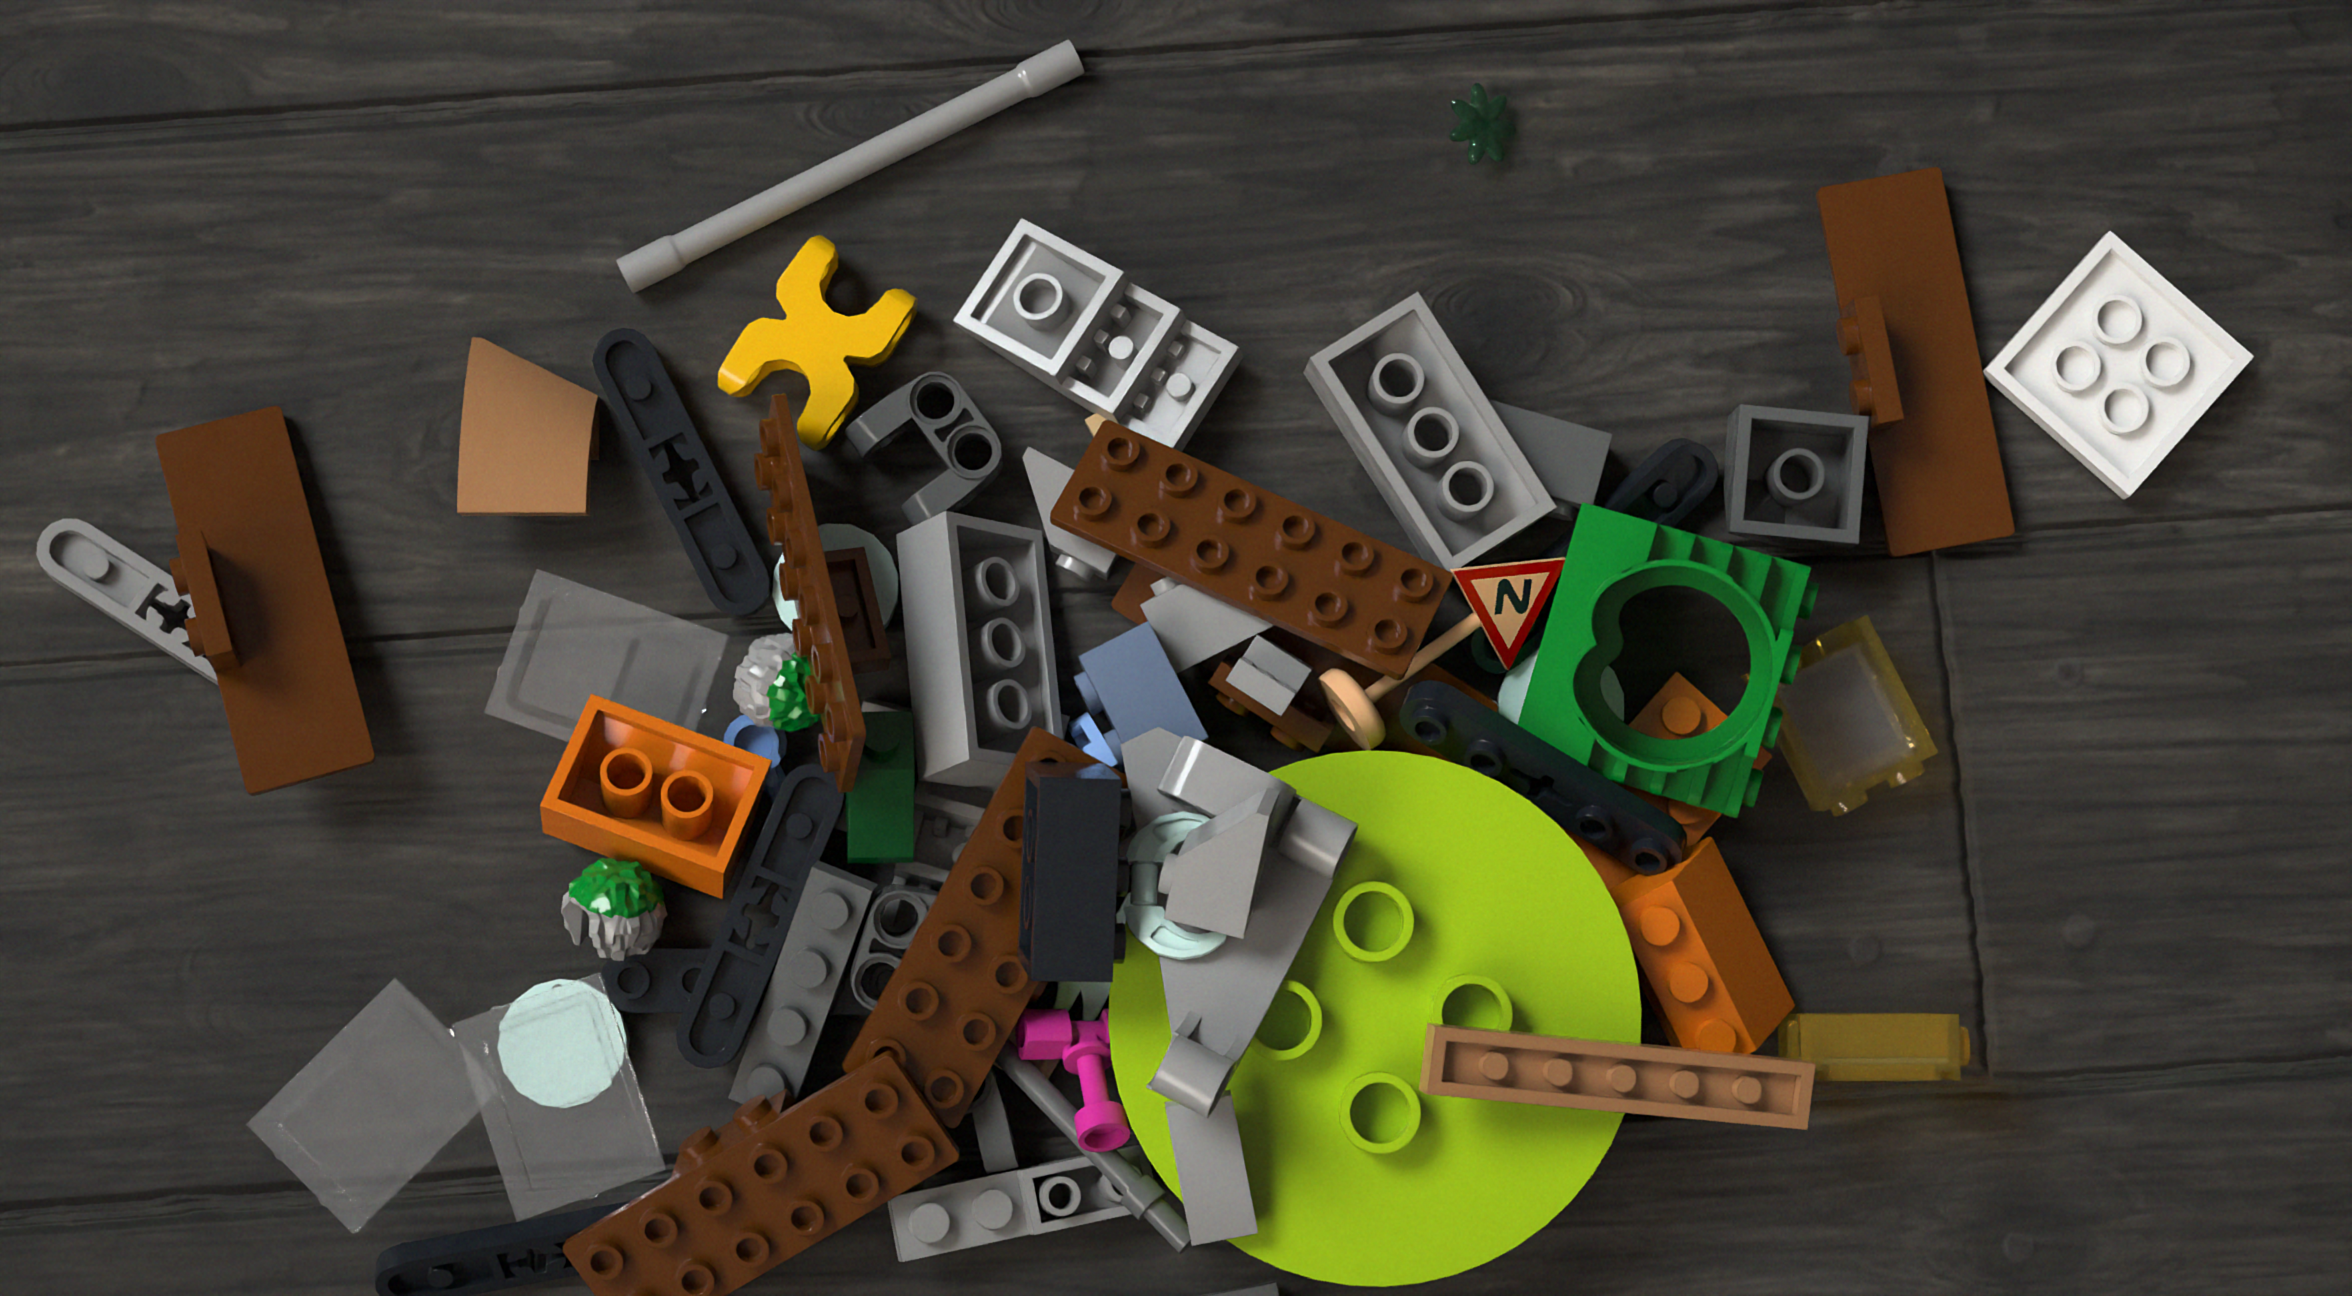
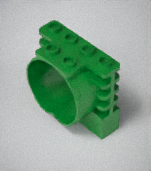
M1582 502L1517 725L1612 782L1635 787L1655 795H1662L1686 802L1689 805L1703 807L1737 818L1741 805L1750 808L1754 807L1764 773L1762 770L1752 768L1754 759L1756 760L1760 746L1770 749L1774 747L1784 712L1782 708L1772 706L1779 682L1792 685L1803 648L1800 645L1791 643L1796 617L1809 621L1820 583L1808 580L1811 570L1809 566ZM1665 585L1696 588L1714 596L1726 605L1742 625L1751 654L1748 685L1735 710L1713 729L1684 739H1662L1633 729L1612 711L1604 699L1600 685L1601 675L1605 667L1615 660L1623 649L1624 638L1619 625V614L1623 605L1631 597L1644 590Z

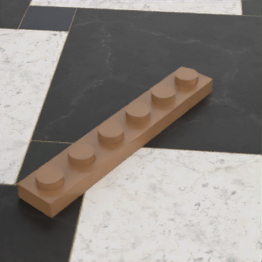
M1427 1023L1419 1090L1429 1095L1807 1130L1816 1064L1802 1059Z

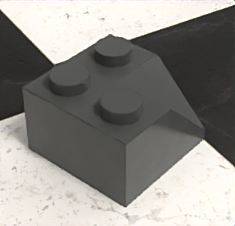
M1740 404L1728 416L1723 471L1727 532L1779 547L1845 553L1858 545L1869 416Z

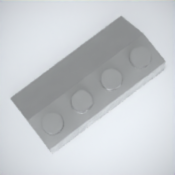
M1419 292L1414 293L1310 357L1303 372L1423 560L1451 572L1450 569L1469 567L1557 507Z
M944 511L896 534L918 780L964 787L999 784L1033 726H1039L1063 739L1042 531Z

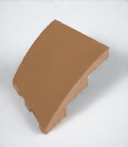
M472 337L461 419L457 513L461 516H590L591 460H599L600 397L483 338Z

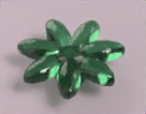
M1475 83L1471 88V104L1460 99L1451 101L1452 109L1461 121L1460 125L1450 132L1449 138L1453 142L1470 140L1468 145V161L1471 165L1480 162L1485 150L1494 161L1502 162L1505 153L1500 138L1513 136L1517 131L1512 123L1498 119L1506 108L1507 98L1505 95H1498L1488 102L1484 87L1480 83Z

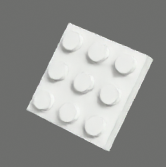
M2109 231L1983 370V376L2124 500L2133 494L2254 356L2114 233Z

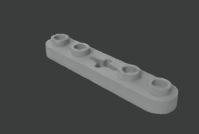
M61 519L51 523L41 533L37 542L36 555L43 570L56 583L218 685L216 674L206 655L194 656L187 631L177 627L171 634L165 633L168 624L159 612L150 606L152 603H158L165 609H170L174 612H179L184 606L190 607L187 612L188 617H196L190 594L179 597L171 575L91 524L79 519Z

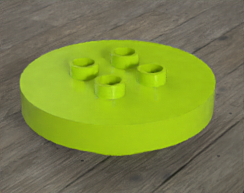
M1365 750L1323 755L1297 761L1268 772L1269 774L1294 787L1297 790V795L1358 823L1359 826L1352 845L1302 946L1225 1089H1231L1258 1230L1256 1234L1225 1240L1247 1254L1279 1269L1314 1280L1349 1286L1387 1287L1418 1284L1453 1276L1485 1264L1517 1247L1538 1232L1573 1200L1593 1175L1611 1146L1625 1113L1425 1094L1419 1090L1427 1023L1641 1044L1642 1009L1638 973L1630 940L1618 908L1601 876L1583 851L1554 820L1528 799L1504 784L1468 767L1435 757L1406 752ZM1126 920L1125 959L1123 964H1114L1113 982L1110 983L1108 1028L1112 1065L1120 1098L1138 1141L1163 1181L1183 1203L1164 1103L1172 1100L1146 1088L1147 1084L1150 1083L1156 1074L1172 1038L1159 956L1136 939L1130 931Z

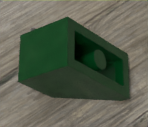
M912 711L862 712L866 728V739L853 791L846 792L848 864L913 863L915 781Z

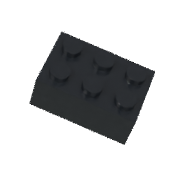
M1025 761L1017 958L1031 981L1113 982V964L1124 963L1126 930L1124 923H1117L1116 897L1127 896L1129 863L1128 857L1120 856L1119 829L1129 830L1132 796L1130 789L1122 788V779L1104 763Z

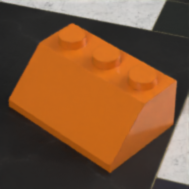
M591 693L540 804L542 830L545 834L618 861L629 860L631 863L637 861L650 873L723 899L747 844L772 766V760Z
M1710 836L1686 848L1681 863L1666 867L1662 873L1657 875L1639 873L1608 890L1618 908L1628 934L1639 983L1672 1047L1750 1054L1761 1046L1795 1007L1713 838Z

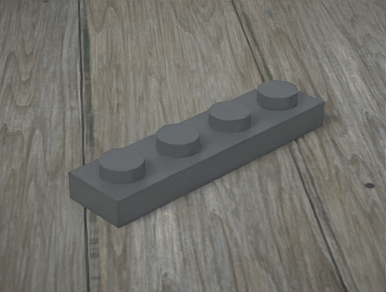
M819 860L812 866L730 1091L729 1099L744 1104L761 1094H764L769 1099L787 1088L798 1103L878 884Z

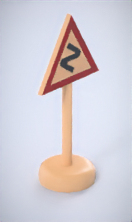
M1560 557L1450 569L1473 613L1418 651L1402 680H1395L1385 675L1363 690L1347 672L1338 668L1330 669L1317 678L1316 682L1331 712L1344 730L1363 750H1373L1381 744L1386 735L1384 722L1373 703L1479 627L1483 628L1504 668L1509 671L1558 579L1566 558Z

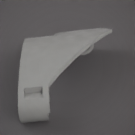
M1157 727L1120 745L1128 788L1131 790L1132 810L1137 833L1159 816L1184 811L1205 815L1213 819L1265 788L1280 791L1255 909L1244 938L1241 939L1227 935L1224 944L1213 952L1198 958L1177 960L1158 955L1172 1038L1156 1074L1150 1083L1147 1084L1146 1088L1208 1118L1218 1104L1283 983L1352 845L1359 824L1297 795V790L1267 772L1202 741L1185 735L1181 738L1161 727ZM1183 843L1178 845L1172 853L1178 855ZM1156 865L1158 866L1156 906H1163L1164 911H1166L1169 894L1158 892L1163 865ZM1172 921L1177 927L1187 932L1198 934L1212 932Z

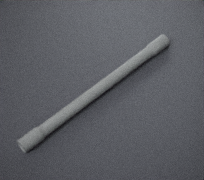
M1067 39L1020 62L1013 70L675 235L663 236L616 259L617 264L630 290L634 294L681 271L688 263L1026 98L1040 96L1085 74L1083 65L1071 41Z

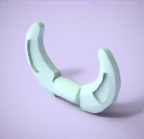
M1182 811L1159 816L1135 835L1130 842L1126 854L1129 865H1132L1131 906H1123L1128 926L1139 942L1160 956L1177 960L1202 957L1216 950L1227 939L1226 934L1214 931L1202 934L1187 932L1177 927L1172 921L1164 919L1165 911L1163 906H1156L1158 866L1156 865L1164 864L1167 853H1172L1178 845L1184 843L1188 832L1211 820V818L1205 815Z

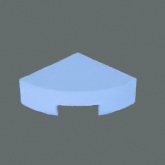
M1088 712L1069 722L1067 729L1079 749L1115 769L1118 768V764L1109 746Z

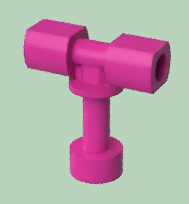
M1024 1009L1015 1027L1016 1045L1020 1059H1063L1064 1068L1069 1073L1079 1075L1085 1105L1074 1116L1079 1146L1090 1152H1106L1125 1144L1130 1138L1127 1114L1123 1105L1110 1101L1105 1070L1112 1065L1108 1028L1109 1009H1103L1099 1021H1071L1067 1009Z

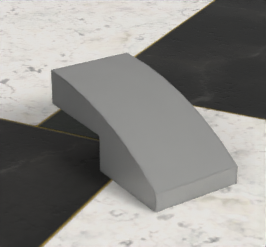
M1259 633L1243 657L1239 658L1225 681L1282 716L1313 670V667Z
M1231 1089L1224 1091L1214 1111L1208 1118L1174 1101L1164 1102L1192 1246L1258 1233Z

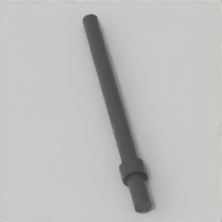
M1007 1038L995 1060L1001 1069L1123 1194L1121 1203L1138 1221L1146 1218L1179 1254H1182L1191 1247L1188 1224L1164 1200L1167 1192L1149 1174L1142 1177L1116 1149L1106 1152H1090L1082 1149L1078 1144L1074 1116L1078 1110L1030 1060L1020 1059L1017 1047Z

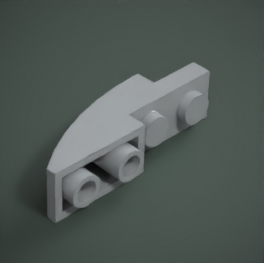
M1141 1144L1116 1149L1142 1177L1149 1174L1153 1178L1150 1161ZM1085 1155L948 1182L944 1185L902 1193L887 1201L898 1261L900 1262L1132 1214L1121 1203L1123 1194Z

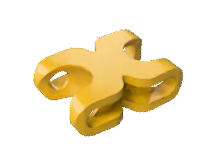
M822 235L811 237L805 243L777 282L776 297L787 315L786 319L760 318L749 323L718 372V388L734 397L750 395L756 386L774 371L790 369L804 374L809 380L811 394L803 413L797 421V432L801 443L813 451L821 450L830 443L859 402V387L849 371V367L854 365L874 368L885 363L915 318L918 303L917 298L903 289L894 288L886 291L881 299L865 314L848 317L833 312L826 303L825 293L833 274L838 268L839 256L835 244Z

